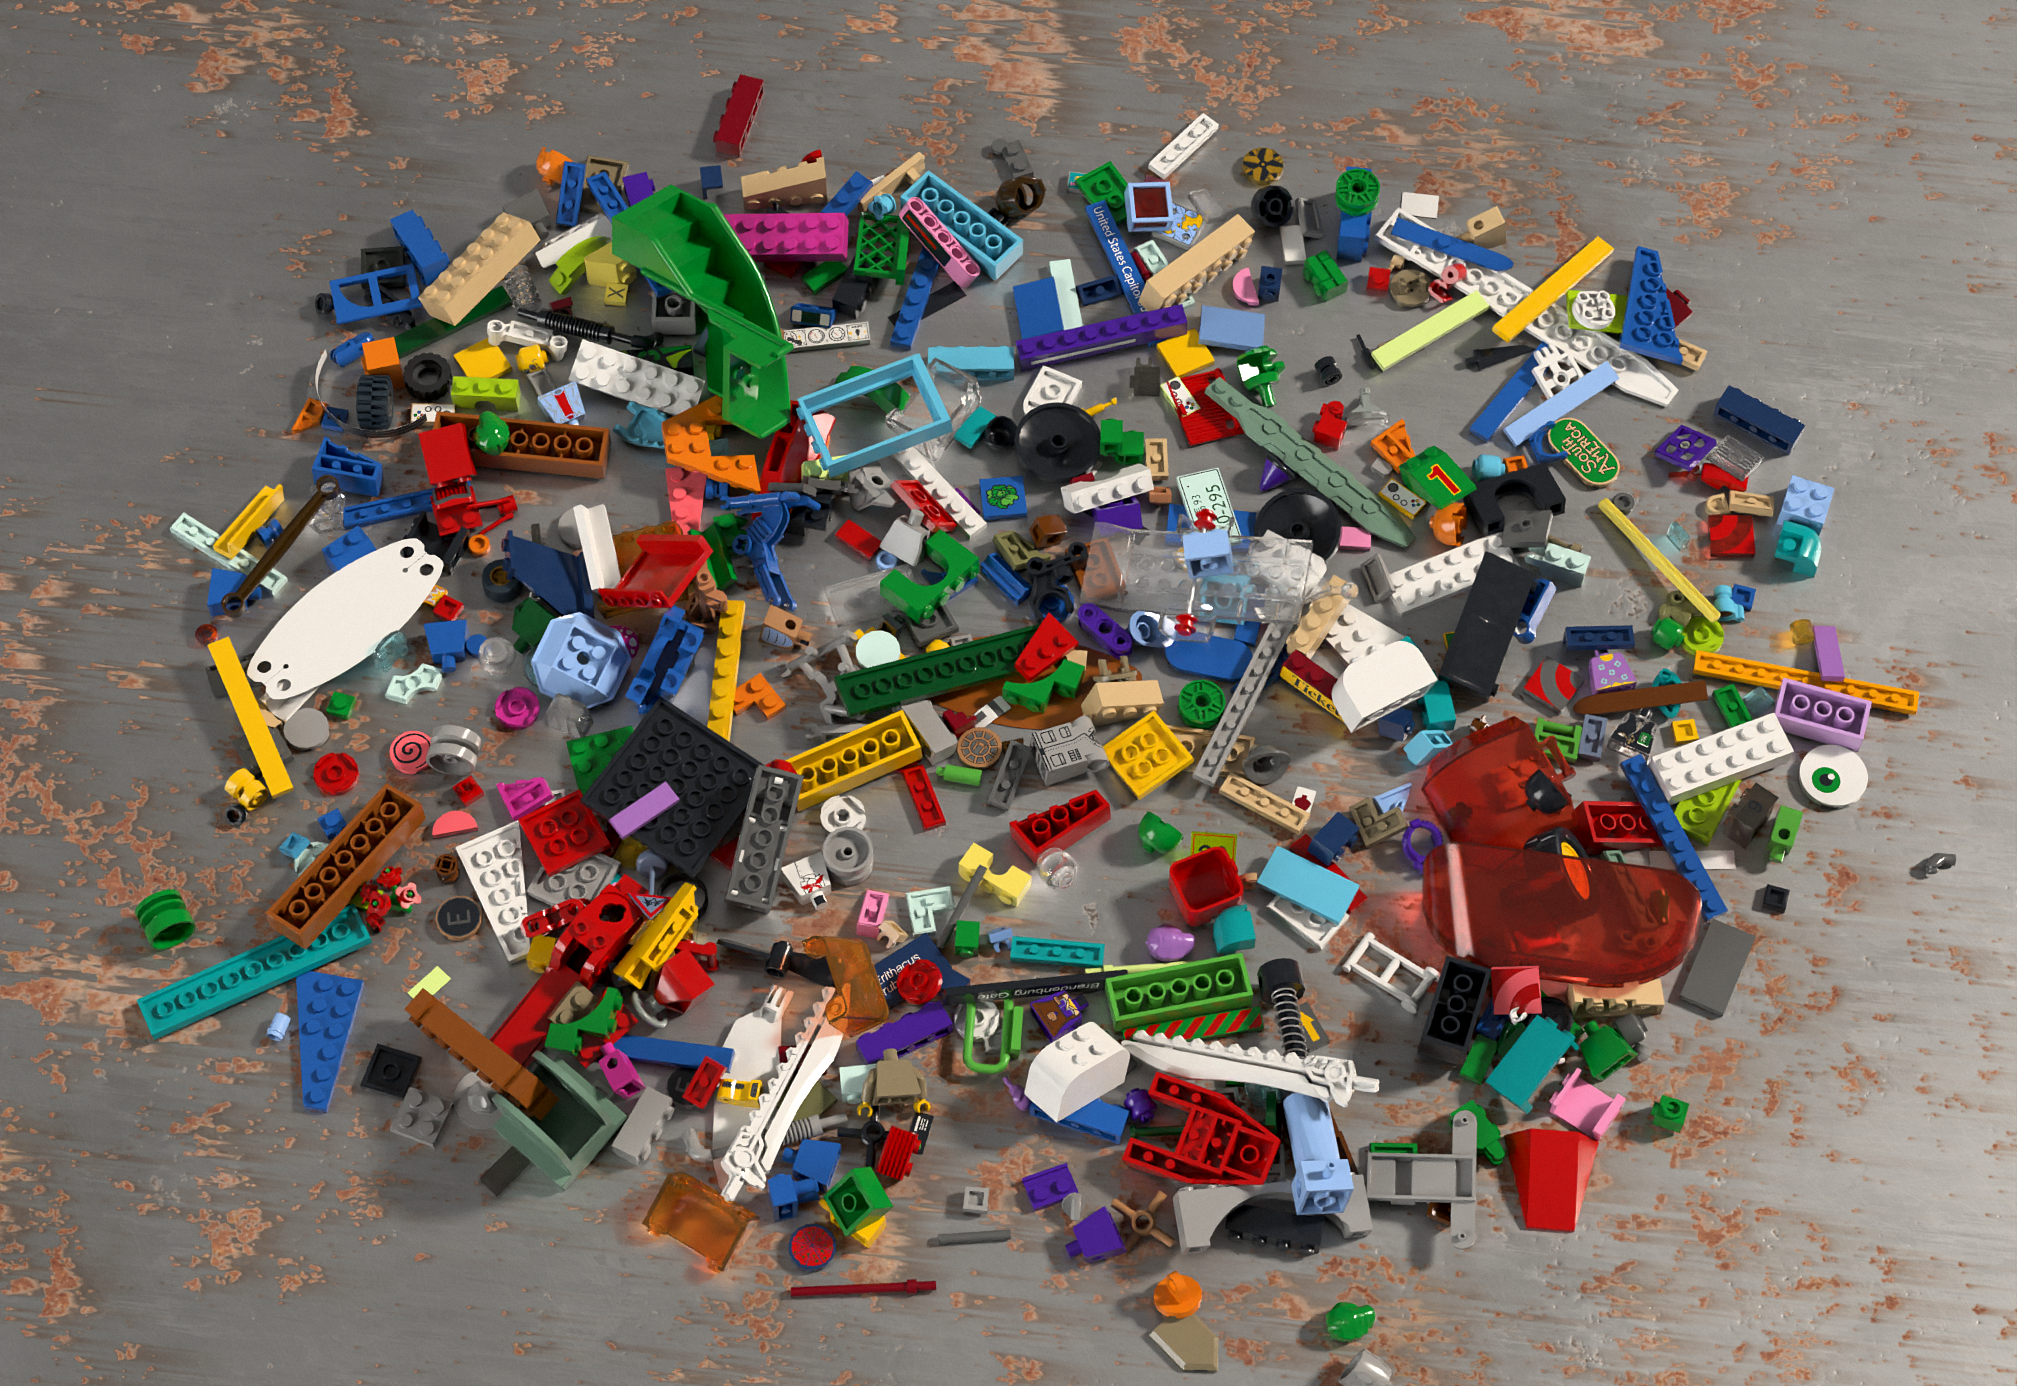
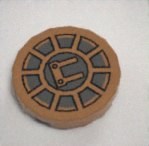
M975 727L961 735L957 743V753L961 763L967 768L977 770L990 769L1000 760L1002 743L999 736L992 730L984 727Z

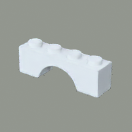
M1142 464L1120 469L1119 474L1109 479L1095 482L1080 481L1061 487L1064 507L1073 513L1154 490L1151 470Z

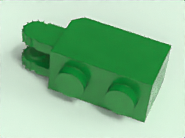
M1472 1099L1450 1113L1447 1123L1453 1130V1119L1456 1113L1463 1110L1472 1112L1477 1120L1476 1157L1484 1155L1492 1166L1498 1167V1165L1502 1164L1505 1157V1151L1499 1143L1501 1138L1500 1130L1494 1123L1489 1122L1483 1107L1479 1104L1476 1105Z

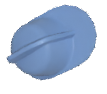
M1145 611L1135 612L1130 618L1128 628L1125 629L1132 637V642L1138 646L1165 648L1173 643L1176 636L1174 624L1168 617Z

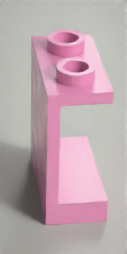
M1577 1068L1573 1074L1569 1072L1562 1082V1085H1564L1562 1091L1559 1092L1557 1090L1549 1101L1552 1104L1549 1112L1582 1134L1599 1142L1622 1109L1626 1099L1617 1094L1613 1100L1579 1078L1582 1070Z

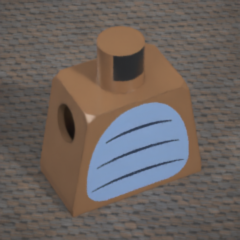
M770 605L758 641L791 651L796 642L808 646L813 634L801 630L803 623L801 618Z

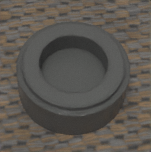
M1618 493L1612 501L1624 515L1630 514L1635 504L1633 497L1627 493Z

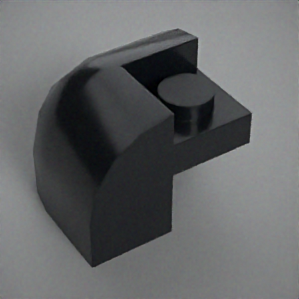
M821 491L816 492V497H809L820 503L821 508L819 511H814L807 506L788 509L789 522L784 533L805 536L807 528L826 531L828 521H831L833 515L835 494Z

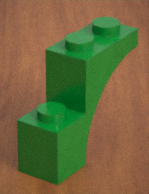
M1064 659L1059 668L1043 680L1026 684L1006 681L1003 686L1002 698L1010 704L1025 706L1032 712L1039 711L1044 713L1054 691L1062 697L1075 699L1085 676V666Z
M608 987L601 1003L586 1017L566 1024L550 1023L545 1047L551 1052L576 1057L578 1050L581 1051L583 1047L584 1037H582V1034L610 1039L611 1033L614 1034L617 1026L616 1013L621 1010L623 1003L621 993L615 988Z

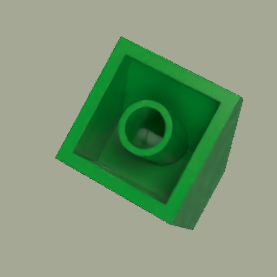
M871 1167L851 1169L823 1196L845 1236H850L875 1223L893 1208L890 1199Z

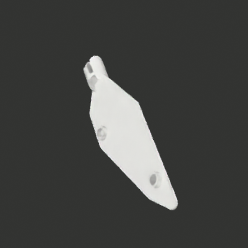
M773 984L760 1009L735 1021L723 1047L732 1048L735 1051L730 1074L724 1073L721 1079L749 1082L751 1080H761L764 1087L763 1093H770L767 1082L772 1078H779L777 1065L780 1064L778 1047L781 1046L782 1017L794 995L793 991L788 990L786 992L785 988H778L777 985ZM719 1084L714 1094L712 1150L731 1145L740 1128L744 1125H751L749 1113L754 1109L760 1110V1108L735 1106L719 1102L717 1100ZM724 1157L713 1160L718 1184L722 1190L730 1179L721 1166V1161Z

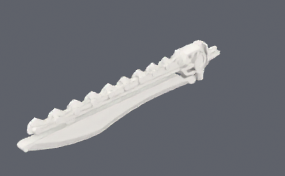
M848 984L842 986L826 1018L823 1015L834 996L835 988L826 986L822 989L824 1001H818L813 1004L815 1016H809L804 1020L806 1032H799L795 1035L797 1047L787 1049L788 1062H782L777 1065L779 1078H772L767 1082L770 1093H763L758 1097L760 1110L754 1109L749 1113L751 1125H744L740 1128V1131L721 1161V1166L730 1179L721 1193V1196L725 1197L724 1200L728 1202L729 1200L734 1201L742 1185L759 1188L761 1191L764 1190L766 1183L765 1175L770 1173L772 1164L797 1110L812 1087L835 1059L847 1019ZM817 1026L821 1028L763 1141L761 1135ZM764 1145H765L766 1152H765V1154H764V1157H763V1159H762V1161H761V1165H760V1164H759V1160H760V1157H761V1155H762L763 1148H764Z
M1139 1030L1133 1035V1040L1137 1042L1127 1040L1121 1042V1045L1129 1053L1145 1063L1162 1071L1191 1080H1223L1260 1084L1316 1097L1324 1102H1330L1334 1099L1336 1104L1342 1107H1347V1102L1355 1090L1376 1093L1379 1090V1079L1357 1076L1352 1060L1318 1055L1316 1057L1310 1055L1306 1056L1307 1058L1300 1059L1295 1052L1281 1056L1275 1049L1268 1050L1265 1054L1256 1046L1250 1047L1245 1051L1238 1044H1232L1230 1047L1225 1048L1219 1041H1214L1210 1045H1205L1200 1038L1186 1042L1181 1035L1174 1036L1171 1040L1163 1033H1157L1151 1037L1144 1030ZM1305 1076H1308L1311 1083L1308 1082Z

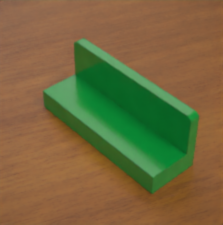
M713 523L703 532L693 529L687 531L688 535H702L713 550L706 561L708 570L716 582V589L724 591L735 583L737 577L720 525Z

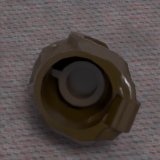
M1021 176L1017 179H1010L1000 185L996 193V206L1004 216L1021 220L1041 206L1047 188L1042 179L1036 177ZM1022 184H1026L1032 190L1033 199L1030 205H1027V195Z

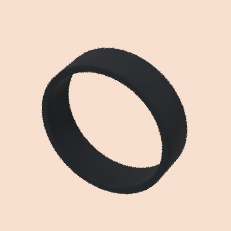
M686 873L669 876L661 883L657 896H662L668 886L679 881L695 883L703 890L705 900L702 907L698 910V916L693 921V923L705 914L708 907V892L705 884L698 877L695 876L693 879Z

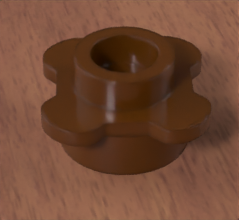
M1484 715L1480 719L1474 718L1470 726V734L1476 736V741L1478 742L1482 736H1486L1489 729V724L1486 723V716Z

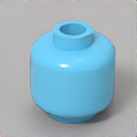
M1481 454L1477 459L1473 460L1472 476H1475L1478 482L1505 473V464L1501 463V459L1497 455Z

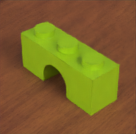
M453 376L451 398L456 408L475 409L476 402L489 401L495 404L496 409L499 411L519 410L521 392L518 379Z

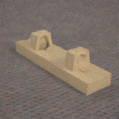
M920 152L916 153L873 186L858 203V211L860 213L869 212L868 203L872 202L877 195L881 196L886 193L891 195L907 182L913 185L920 178L918 173L925 169V156Z

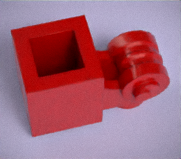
M1331 401L1328 404L1323 403L1319 414L1322 417L1320 421H1315L1312 432L1315 433L1314 442L1336 450L1339 449L1347 427V422L1341 420L1344 406L1341 402Z

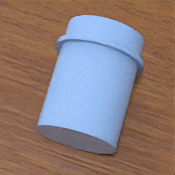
M275 1013L266 1035L275 1041H282L291 1021L290 1017L282 1013Z

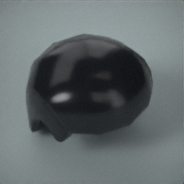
M1006 416L994 417L989 421L985 429V442H987L991 449L997 451L1009 450L1015 443L1017 425Z

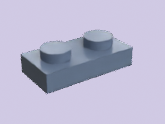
M1585 714L1577 757L1600 761L1608 718Z

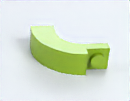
M591 237L570 248L555 263L558 268L548 281L561 295H566L578 278L586 272L584 257L612 242L610 237Z

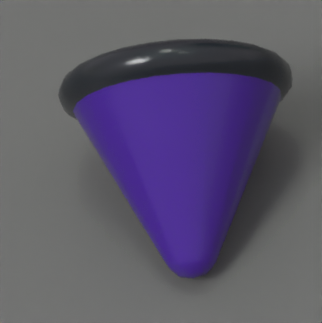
M1267 454L1260 482V490L1267 491L1296 478L1282 463L1272 455Z

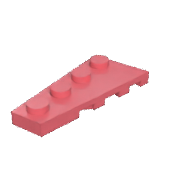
M683 467L665 468L674 535H688L687 531L690 529L700 531L707 475L695 470L693 473L685 470Z

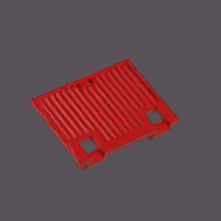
M1220 368L1180 378L1201 408L1187 415L1188 412H1186L1183 404L1178 406V403H1181V401L1176 402L1179 398L1175 399L1174 396L1177 395L1173 394L1175 391H1172L1173 388L1166 381L1176 405L1175 411L1189 446L1244 434L1238 420L1205 394L1206 388L1210 385V379L1221 377L1226 381ZM1233 420L1234 428L1228 429L1226 422Z

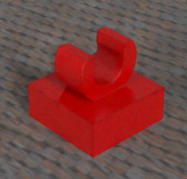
M471 775L452 787L453 792L465 808L485 796L484 791Z

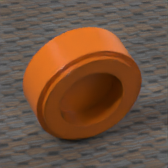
M481 534L472 536L468 541L470 554L474 557L487 555L490 551L489 539Z

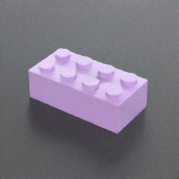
M1783 678L1778 690L1773 713H1775L1783 731L1830 745H1839L1858 752L1864 739L1872 701Z

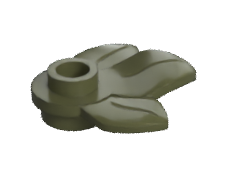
M1677 590L1667 595L1666 602L1660 606L1658 611L1661 620L1665 617L1672 618V620L1681 624L1683 628L1687 626L1691 616L1703 617V614Z

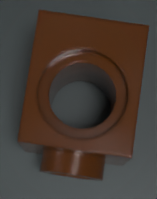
M1056 514L1036 517L1029 532L1038 548L1059 545L1067 530L1060 515Z

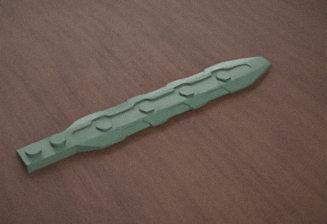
M1221 377L1217 378L1206 388L1205 394L1233 415L1248 437L1261 447L1269 450L1293 473L1299 474L1314 486L1317 492L1338 505L1367 532L1405 549L1416 539L1391 504L1354 478L1352 473L1336 464L1321 452V449L1313 442L1302 437L1274 411L1252 403Z

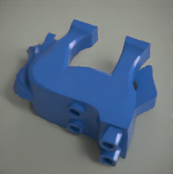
M674 605L665 612L656 635L625 696L628 700L637 704L638 714H647L660 696L670 703L673 702L704 637V630L683 620L682 618L686 611Z

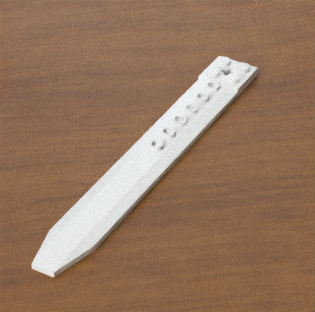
M1399 207L1375 235L1374 240L1406 260L1415 262L1441 278V273L1445 267L1461 263L1467 270V276L1463 281L1452 284L1453 287L1466 295L1477 290L1489 305V309L1502 317L1507 315L1534 291L1503 271L1490 270L1391 235L1397 217L1435 230ZM1555 303L1524 329L1548 345L1553 343L1562 354L1570 351L1575 361L1590 371L1608 361L1619 377L1612 385L1626 393L1667 407L1678 393V389L1648 360L1635 352L1619 348V342L1601 331L1569 328L1567 311Z

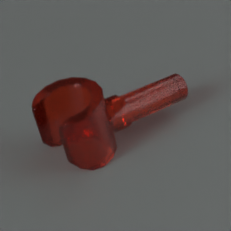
M1696 465L1691 471L1668 473V477H1686L1689 481L1693 482L1701 475L1694 473L1700 467Z

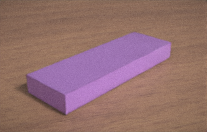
M1813 625L1812 635L1821 681L1843 682L1845 674L1835 626Z
M664 782L609 819V822L620 837L625 839L677 804L679 798L670 786Z

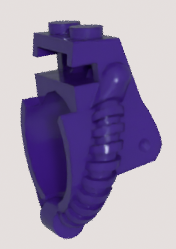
M1419 818L1410 821V826L1407 827V830L1404 831L1405 834H1403L1402 849L1406 857L1413 861V868L1426 876L1433 873L1432 869L1437 868L1439 870L1446 867L1445 864L1448 861L1442 848L1444 840L1439 828L1435 824L1433 825L1432 822L1427 820L1421 821ZM1420 827L1431 832L1430 837L1434 845L1431 855H1419L1412 848L1411 835L1415 829Z

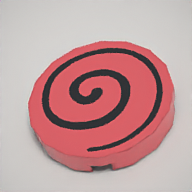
M408 731L397 736L390 747V758L395 768L402 773L411 775L427 770L430 766L426 762L428 748L431 746V738L419 731Z

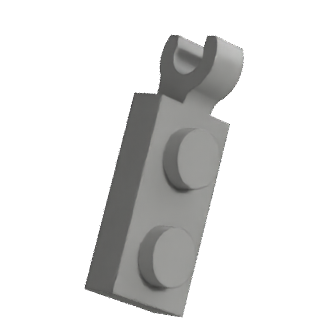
M852 722L850 724L828 723L827 725H821V728H819L815 723H806V730L814 731L813 734H806V741L822 740V743H826L866 726V724Z

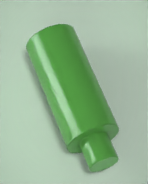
M946 764V767L937 766L936 775L943 776L945 781L980 786L982 770Z

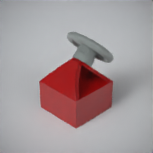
M686 947L664 962L655 977V990L653 994H649L644 990H635L631 995V1001L638 1015L647 1024L655 1028H663L667 1024L665 1007L684 1015L704 1001L715 984ZM657 1014L660 1016V1021L656 1018Z

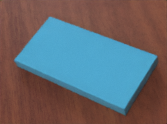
M1279 846L1275 848L1256 886L1337 925H1340L1360 887L1359 884Z

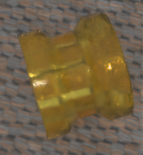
M1800 619L1790 624V631L1793 633V644L1805 645L1814 641L1815 636L1811 632L1812 622L1810 620Z

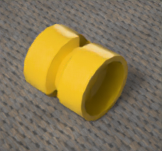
M245 768L236 771L225 785V790L234 799H238V802L248 811L257 809L269 794V789L259 780H256Z

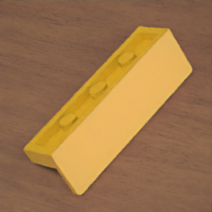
M278 484L273 490L265 485L213 545L214 551L233 560L256 533L255 530L262 526L284 501L283 486Z

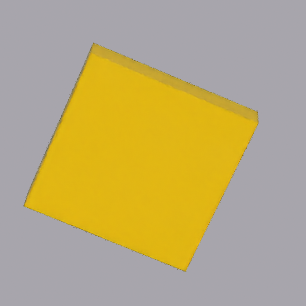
M1195 328L1188 330L1186 335L1173 337L1157 344L1159 353L1174 377H1186L1215 363L1206 345L1198 344L1199 334Z
M488 338L453 355L454 360L466 377L499 378L512 371V366L499 347L489 344Z

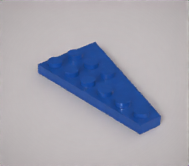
M1637 246L1619 348L1681 365L1683 357L1679 352L1678 347L1680 344L1675 335L1670 301L1666 296V283H1663L1662 279L1663 270L1659 253L1652 249Z

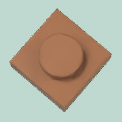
M1154 487V490L1147 491L1149 503L1155 505L1171 503L1172 494L1169 487Z

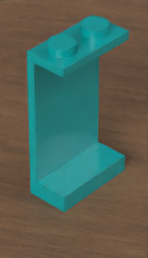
M1536 1015L1485 1081L1494 1091L1526 1114L1533 1108L1528 1102L1529 1098L1569 1047L1576 1051L1579 1049V1046L1574 1042L1576 1037L1566 1029L1561 1032L1556 1028L1558 1024L1552 1019L1546 1017L1544 1020L1539 1015Z

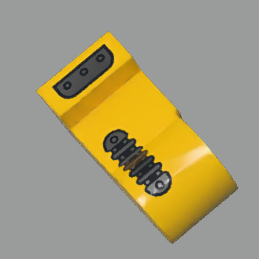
M721 1079L717 1100L735 1106L760 1108L758 1097L763 1094L764 1087L761 1080H751L749 1082Z

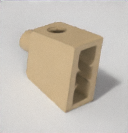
M1498 206L1467 220V232L1456 236L1457 239L1489 249L1507 243L1506 223Z

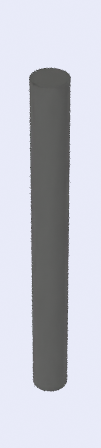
M979 864L935 944L938 948L943 950L957 925V920H960L987 871L986 867Z

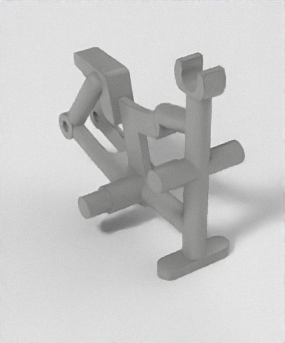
M848 629L843 631V636L817 649L808 646L805 650V655L791 662L780 661L777 664L779 668L787 666V671L781 674L785 679L790 678L794 673L793 670L800 667L810 680H816L827 696L820 703V708L827 724L835 723V715L848 717L844 706L837 705L840 698L834 680L830 682L823 673L814 671L808 663L815 659L823 662L826 659L825 654L837 649L842 660L838 665V669L841 671L839 675L859 670L852 663L845 646L849 642L857 643L859 639L855 633ZM867 714L853 718L863 721L867 718Z

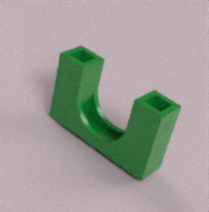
M941 529L925 542V555L946 571L947 575L942 581L929 586L918 585L896 569L880 581V595L918 624L925 619H929L940 605H945L949 597L955 592H959L968 580L974 579L980 570L979 557Z

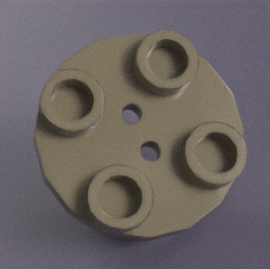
M1406 269L1394 275L1390 283V292L1398 306L1416 307L1428 303L1431 296L1429 293L1431 281L1423 272Z
M1120 656L1118 671L1111 672V670H1107L1106 660L1099 659V674L1093 676V681L1096 683L1115 682V679L1123 682L1136 680L1137 670H1130L1127 656Z

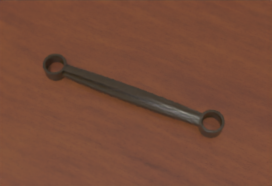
M323 475L317 480V492L278 536L238 590L230 592L222 598L221 606L228 617L237 618L244 614L246 610L245 600L285 555L326 500H333L339 495L340 486L334 476ZM331 482L336 485L335 489L331 492L321 491V487L325 483ZM229 601H241L238 609L232 611L226 609Z

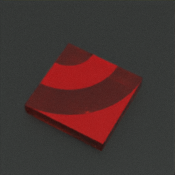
M1708 515L1707 523L1711 557H1755L1752 516Z

